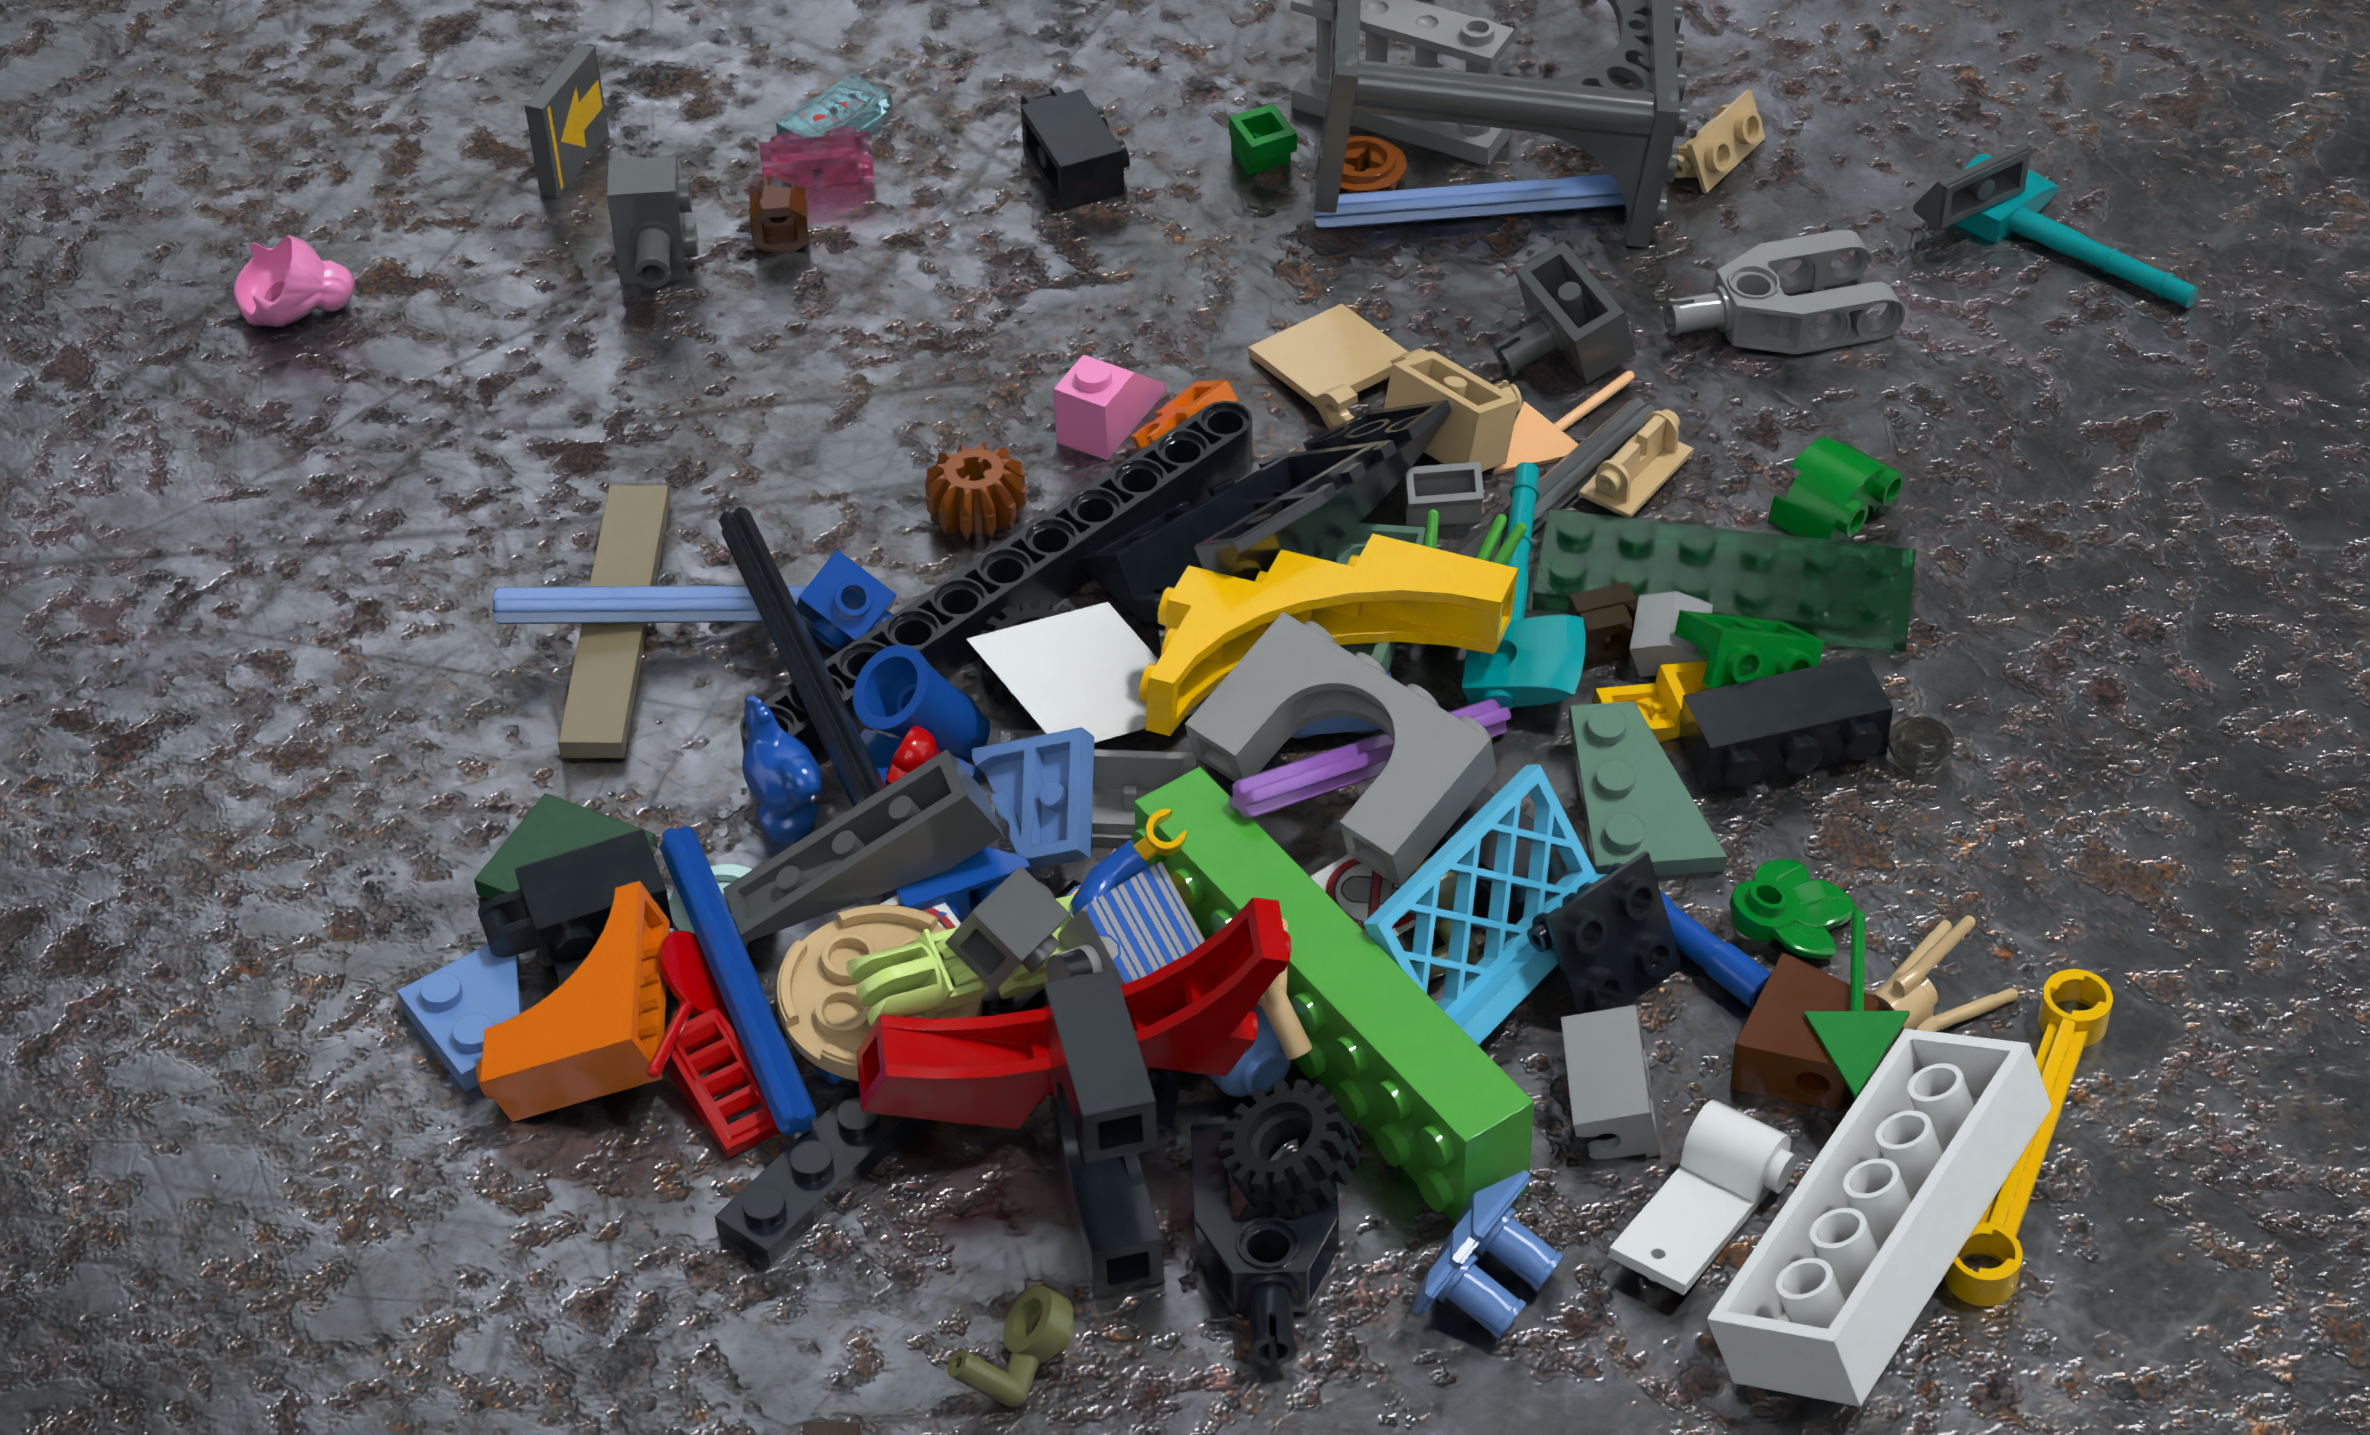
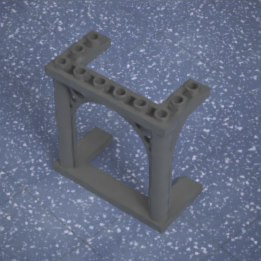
M1333 0L1330 79L1315 173L1314 211L1336 213L1352 112L1529 131L1546 134L1572 143L1597 159L1609 171L1619 186L1626 204V245L1649 248L1653 227L1663 226L1665 220L1667 193L1662 192L1664 181L1673 182L1675 178L1678 150L1677 148H1672L1674 137H1684L1688 121V103L1682 102L1686 85V68H1680L1684 50V34H1678L1682 16V1L1607 0L1614 10L1619 27L1618 44L1608 57L1587 70L1569 76L1550 79H1526L1359 60L1361 0ZM1621 76L1636 83L1640 89L1627 90L1621 88L1608 77Z

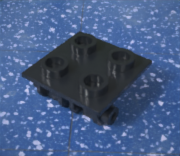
M1643 851L1626 864L1614 863L1607 868L1606 875L1593 884L1584 883L1577 889V893L1572 892L1566 895L1562 900L1560 908L1557 907L1548 914L1542 912L1535 916L1532 921L1533 926L1527 931V937L1537 951L1545 952L1549 949L1556 952L1575 1015L1624 1007L1682 967L1649 852Z

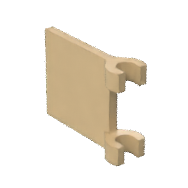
M1342 303L1248 347L1249 357L1316 407L1329 430L1355 418L1349 413L1347 407L1358 403L1357 392L1389 378L1392 363L1427 353L1422 348L1411 352L1407 351Z

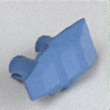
M1526 1170L1519 1172L1472 1195L1458 1216L1455 1228L1439 1250L1436 1263L1419 1285L1412 1313L1417 1317L1420 1313L1424 1315L1437 1299L1444 1303L1448 1298L1490 1331L1497 1340L1504 1334L1527 1303L1522 1299L1516 1298L1477 1267L1475 1262L1478 1257L1475 1254L1478 1252L1480 1255H1483L1488 1251L1530 1284L1535 1292L1542 1287L1565 1257V1255L1555 1251L1513 1217L1517 1211L1510 1205L1530 1183L1531 1180L1528 1178L1531 1174Z

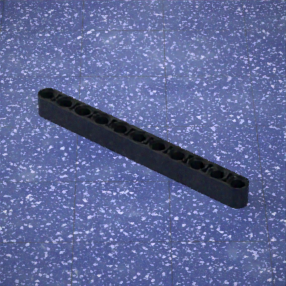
M1233 401L1214 402L1204 407L825 660L826 667L859 733L861 734L865 728L874 730L859 720L853 706V690L856 679L872 656L889 646L908 645L918 650L930 665L947 680L980 657L966 639L980 635L981 630L986 631V622L991 616L1001 621V609L1010 606L1014 613L1020 612L1019 602L1029 600L1031 609H1040L1041 600L1052 601V607H1054L1093 580L1083 570L1079 558L1182 501H1188L1190 507L1197 506L1211 498L1208 491L1209 488L1227 479H1234L1237 482L1244 477L1253 465L1251 412L1244 405ZM793 682L762 702L773 713L779 727L799 739L808 748L819 766L830 760ZM745 716L740 723L743 752L747 745Z

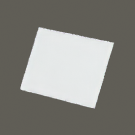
M1109 602L966 639L1046 734L1082 727L1094 736L1095 744L1145 729L1147 703L1139 701L1140 682L1146 666L1149 663L1156 665L1159 660ZM1198 704L1186 716L1194 714L1199 708Z

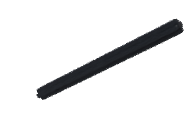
M738 507L733 513L724 511L719 519L723 538L844 790L854 807L886 786L751 512L743 507Z

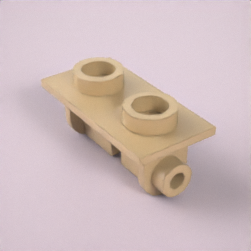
M1745 90L1730 105H1721L1715 110L1713 118L1696 133L1697 136L1694 139H1689L1683 146L1675 147L1678 150L1675 177L1698 178L1702 193H1708L1766 138L1762 119L1758 114L1751 90Z
M1669 409L1651 412L1646 417L1645 426H1642L1610 460H1605L1598 466L1597 473L1579 491V496L1630 519L1694 453V448L1678 441L1680 420L1677 414Z

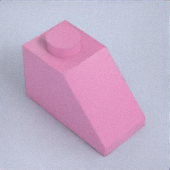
M1082 355L1053 389L1057 443L1108 461L1166 392L1165 383Z

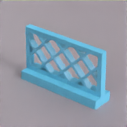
M1525 765L1373 913L1363 925L1370 938L1426 994L1430 966L1446 969L1443 998L1437 1005L1479 1045L1559 963L1556 952L1549 949L1545 952H1539L1531 945L1527 937V931L1533 926V918L1542 912L1548 914L1555 908H1560L1562 900L1566 895L1572 892L1577 893V889L1584 883L1593 884L1606 874H1596L1541 765ZM1528 793L1536 806L1533 831L1518 828L1521 799ZM1488 832L1498 834L1493 871L1478 868L1481 839ZM1517 839L1532 842L1528 879L1512 875ZM1551 847L1558 849L1569 870L1555 885L1547 883ZM1447 872L1457 873L1453 911L1437 908L1440 879ZM1476 878L1492 881L1488 919L1472 916ZM1511 886L1526 889L1523 918L1516 925L1507 923ZM1406 912L1417 914L1412 952L1404 951L1392 929V926ZM1436 918L1452 921L1447 959L1431 956ZM1471 926L1487 929L1484 955L1476 965L1466 964Z

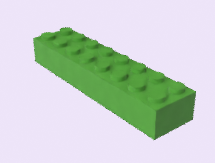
M1201 767L1135 800V831L1132 833V841L1135 844L1146 836V825L1149 817L1160 809H1171L1172 815L1164 823L1156 826L1153 831L1156 838L1163 842H1171L1180 833L1187 830L1184 846L1179 852L1171 856L1155 854L1148 861L1151 866L1160 862L1163 863L1205 941L1224 928L1252 897L1279 901L1281 916L1288 922V933L1291 938V956L1287 971V996L1313 1047L1312 1050L1295 1058L1294 1061L1306 1077L1310 1079L1316 1077L1333 1095L1347 1120L1350 1122L1358 1121L1374 1138L1379 1152L1390 1165L1394 1167L1400 1166L1417 1183L1423 1199L1434 1211H1443L1456 1224L1458 1216L1475 1192L1524 1170L1530 1173L1534 1101L1252 818L1245 819L1241 816L1238 808L1231 809L1228 799L1230 796ZM1529 1184L1520 1193L1518 1197L1522 1196L1523 1194L1529 1191Z

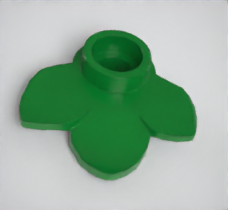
M1790 859L1768 861L1758 866L1753 879L1738 884L1729 901L1731 922L1744 936L1760 942H1769L1777 939L1790 952L1804 957L1832 959L1836 955L1835 943L1827 930L1848 922L1851 919L1852 912L1857 910V906L1852 898L1840 887L1824 880L1810 881L1806 866Z

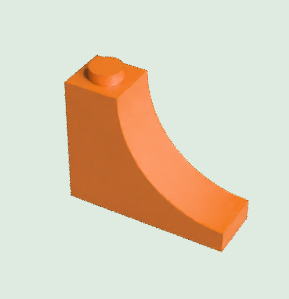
M640 881L615 888L613 905L602 934L586 959L561 986L521 1014L500 1024L485 1028L482 1059L477 1062L476 1066L478 1083L483 1094L489 1099H494L512 1122L662 1079L663 1069L657 1078H650L647 1075V1068L665 1031L667 983L659 967L658 948L661 941L669 935L670 921Z

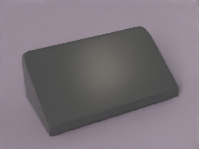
M2027 142L2022 143L1938 181L1914 204L1913 211L1938 231L2024 192L2032 146Z

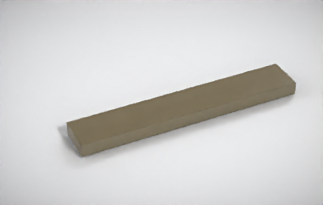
M609 485L589 586H656L671 503L669 485ZM649 623L581 624L558 740L561 758L625 757Z

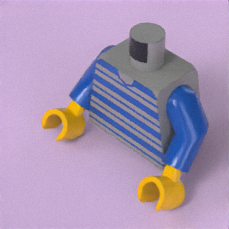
M1160 809L1154 812L1148 819L1146 836L1136 844L1132 840H1128L1089 871L1069 904L1072 919L1058 933V938L1065 951L1050 956L1046 962V973L1049 982L1066 979L1078 974H1091L1116 969L1121 986L1162 968L1190 953L1205 942L1163 863L1160 862L1151 866L1148 861L1155 854L1171 856L1179 852L1184 846L1187 830L1180 833L1171 842L1160 841L1153 833L1157 825L1164 823L1171 817V809Z

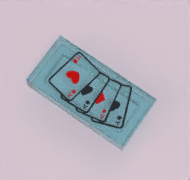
M852 73L776 122L777 137L813 159H817L893 109L891 93Z

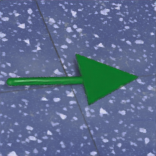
M1855 910L1851 915L1850 1011H1804L1805 1018L1855 1100L1910 1015V1011H1864L1865 914L1862 910Z

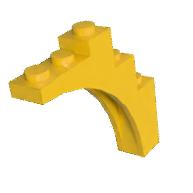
M1373 533L1361 555H1351L1347 565L1281 549L1269 571H1260L1255 582L1188 565L1175 588L1167 587L1159 604L1158 623L1165 625V639L1162 645L1161 657L1156 665L1149 663L1146 666L1139 687V701L1147 703L1145 730L1171 736L1189 711L1216 689L1282 612L1287 613L1303 624L1306 621L1317 623L1333 637L1339 646L1346 644L1404 642L1447 645L1495 654L1512 620L1518 568Z

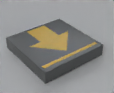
M578 43L525 104L540 194L558 198L609 136L596 47Z

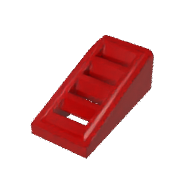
M715 1008L686 1021L664 1065V1069L726 1156L730 1158L781 1133L776 1126L743 1045L721 1011ZM724 1064H726L727 1066L702 1079L700 1078L701 1075H704ZM739 1086L742 1087V1089H740V1090H738V1091H736V1092H734V1093H732V1094H730V1095H728V1096H726V1097H724V1098H721V1099H719V1100H717V1101H714L715 1098H717V1097H719V1096H721V1095H723V1094H725V1093H727V1092H729V1091H731V1090H733V1089H735V1088H737V1087H739ZM754 1105L757 1107L758 1111L729 1125L725 1120Z

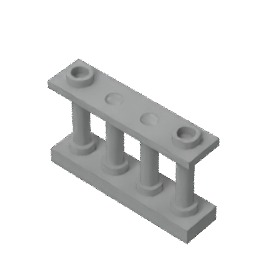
M1291 0L1290 10L1316 17L1317 61L1312 64L1291 90V108L1324 117L1330 79L1333 0ZM1361 0L1360 30L1366 32L1365 60L1387 63L1389 38L1415 46V66L1437 68L1438 52L1466 60L1465 72L1488 74V67L1491 68L1514 39V28L1493 23L1486 18L1472 17L1416 0ZM1352 112L1350 124L1357 128L1485 166L1490 164L1511 133V129Z

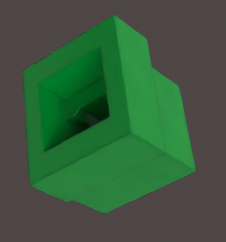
M1274 103L1229 116L1231 153L1248 175L1291 162V153L1297 151V133Z

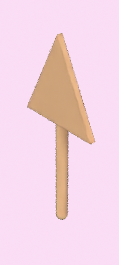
M1632 371L1624 372L1554 424L1524 401L1514 423L1507 462L1495 467L1493 475L1515 471L1516 466L1523 462H1530L1539 466L1561 461L1579 445L1563 431L1632 382L1635 374Z

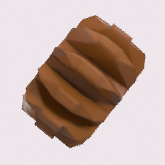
M985 442L976 449H968L964 445L959 444L956 454L939 453L937 464L927 468V477L925 478L927 510L930 513L931 521L942 525L944 534L962 531L968 541L974 534L983 533L992 539L996 528L1012 530L1016 517L1024 514V506L1027 503L1025 473L1021 469L1020 461L1010 458L1007 448L989 451Z

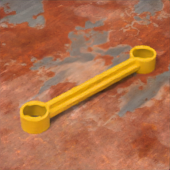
M2081 969L2062 970L2053 974L2044 985L2038 1015L2039 1026L2044 1035L2035 1061L2052 1108L1945 1274V1280L1951 1292L1966 1303L1985 1307L1995 1306L2008 1300L2016 1290L2023 1258L2022 1247L2016 1237L2083 1048L2099 1042L2107 1031L2113 994L2109 985L2092 972ZM2062 1001H2076L2089 1006L2091 1009L2083 1011L2073 1010L2069 1014L2059 1009L2055 1004ZM1972 1254H1983L1999 1260L2002 1265L1996 1268L1980 1267L1979 1272H1975L1965 1266L1960 1259Z

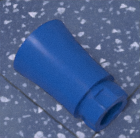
M893 645L882 649L867 661L856 679L853 690L854 710L859 720L870 728L904 739L913 726H920L933 735L940 753L947 749L954 757L960 758L965 762L972 760L973 748L983 747L987 744L990 734L989 719L981 714L980 709L969 695L953 686L930 665L918 650L911 646Z

